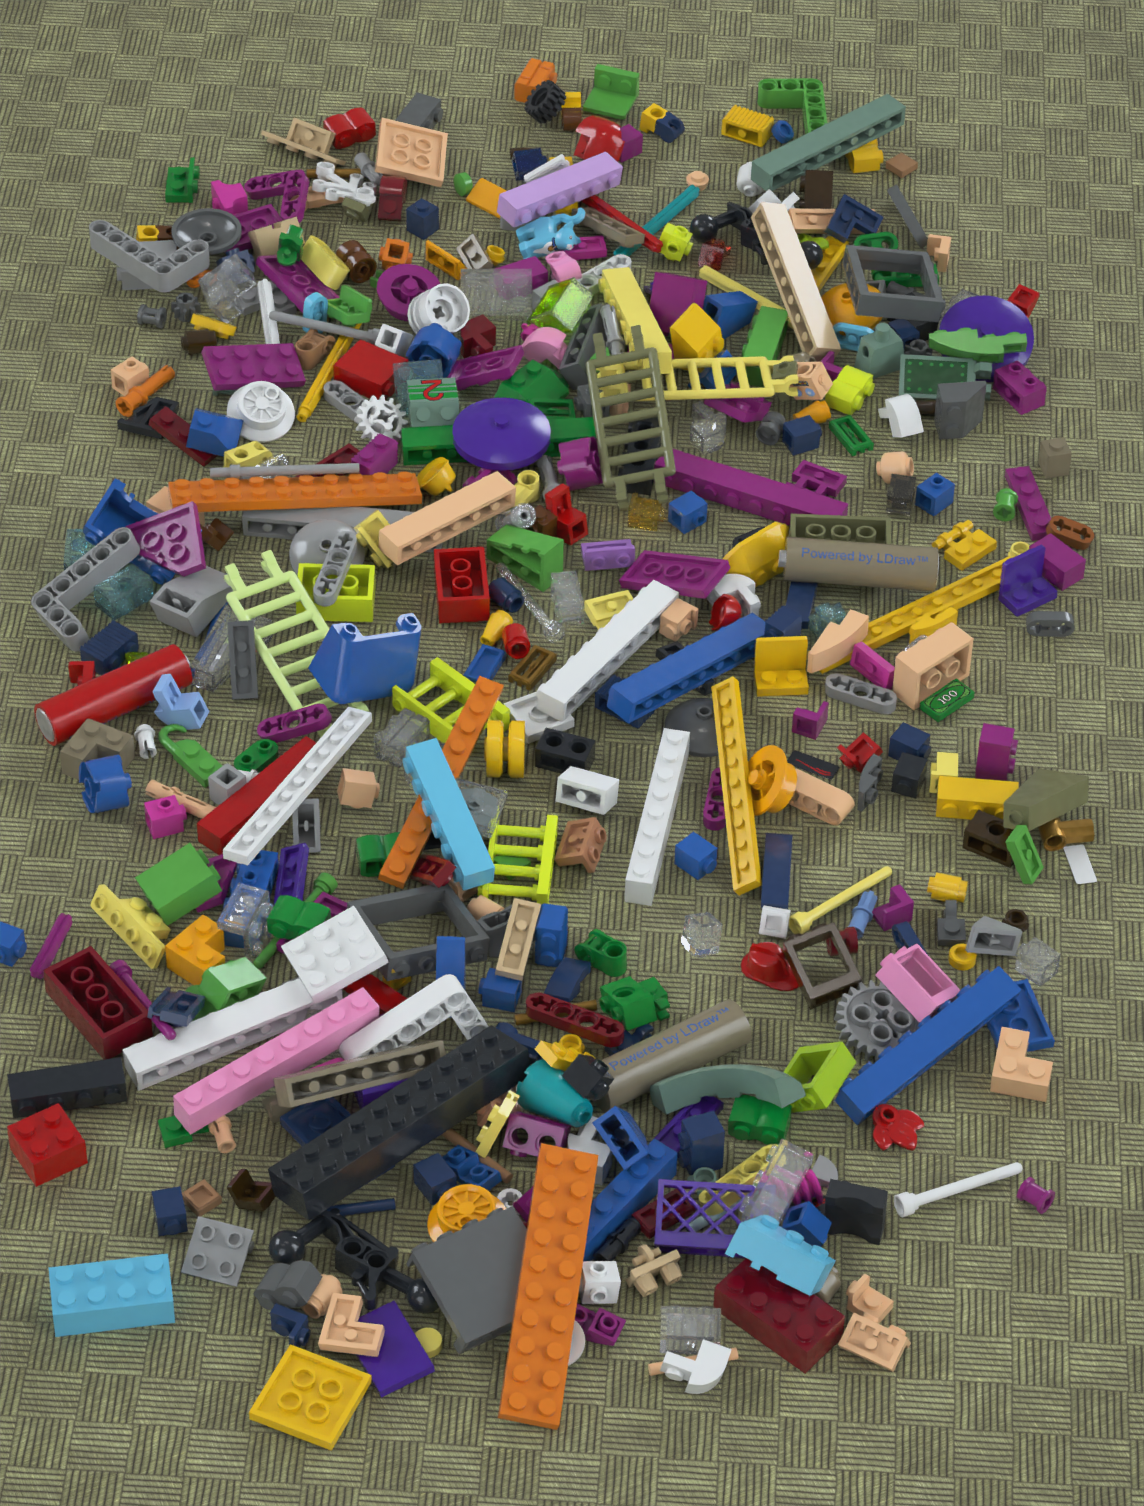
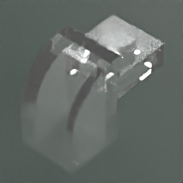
M702 401L693 404L689 443L702 456L715 452L724 445L726 441V415L722 412L714 414Z

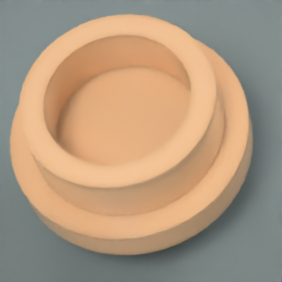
M694 171L687 175L686 183L688 187L694 185L700 189L699 191H703L709 183V177L701 171Z

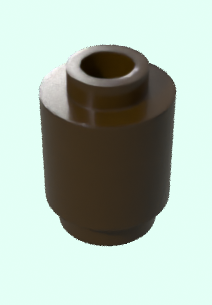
M208 328L185 331L184 336L181 337L182 350L187 351L188 355L200 354L204 346H217L214 330H208Z

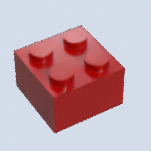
M59 1103L7 1126L10 1150L36 1187L88 1163L85 1140Z

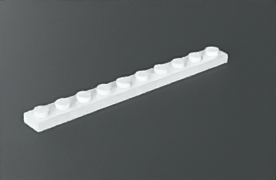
M347 707L223 849V859L248 865L372 722V713Z

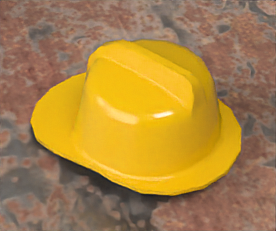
M439 457L421 470L417 476V481L420 488L433 496H437L445 490L448 492L453 491L450 485L455 480L456 474L450 466L449 460Z

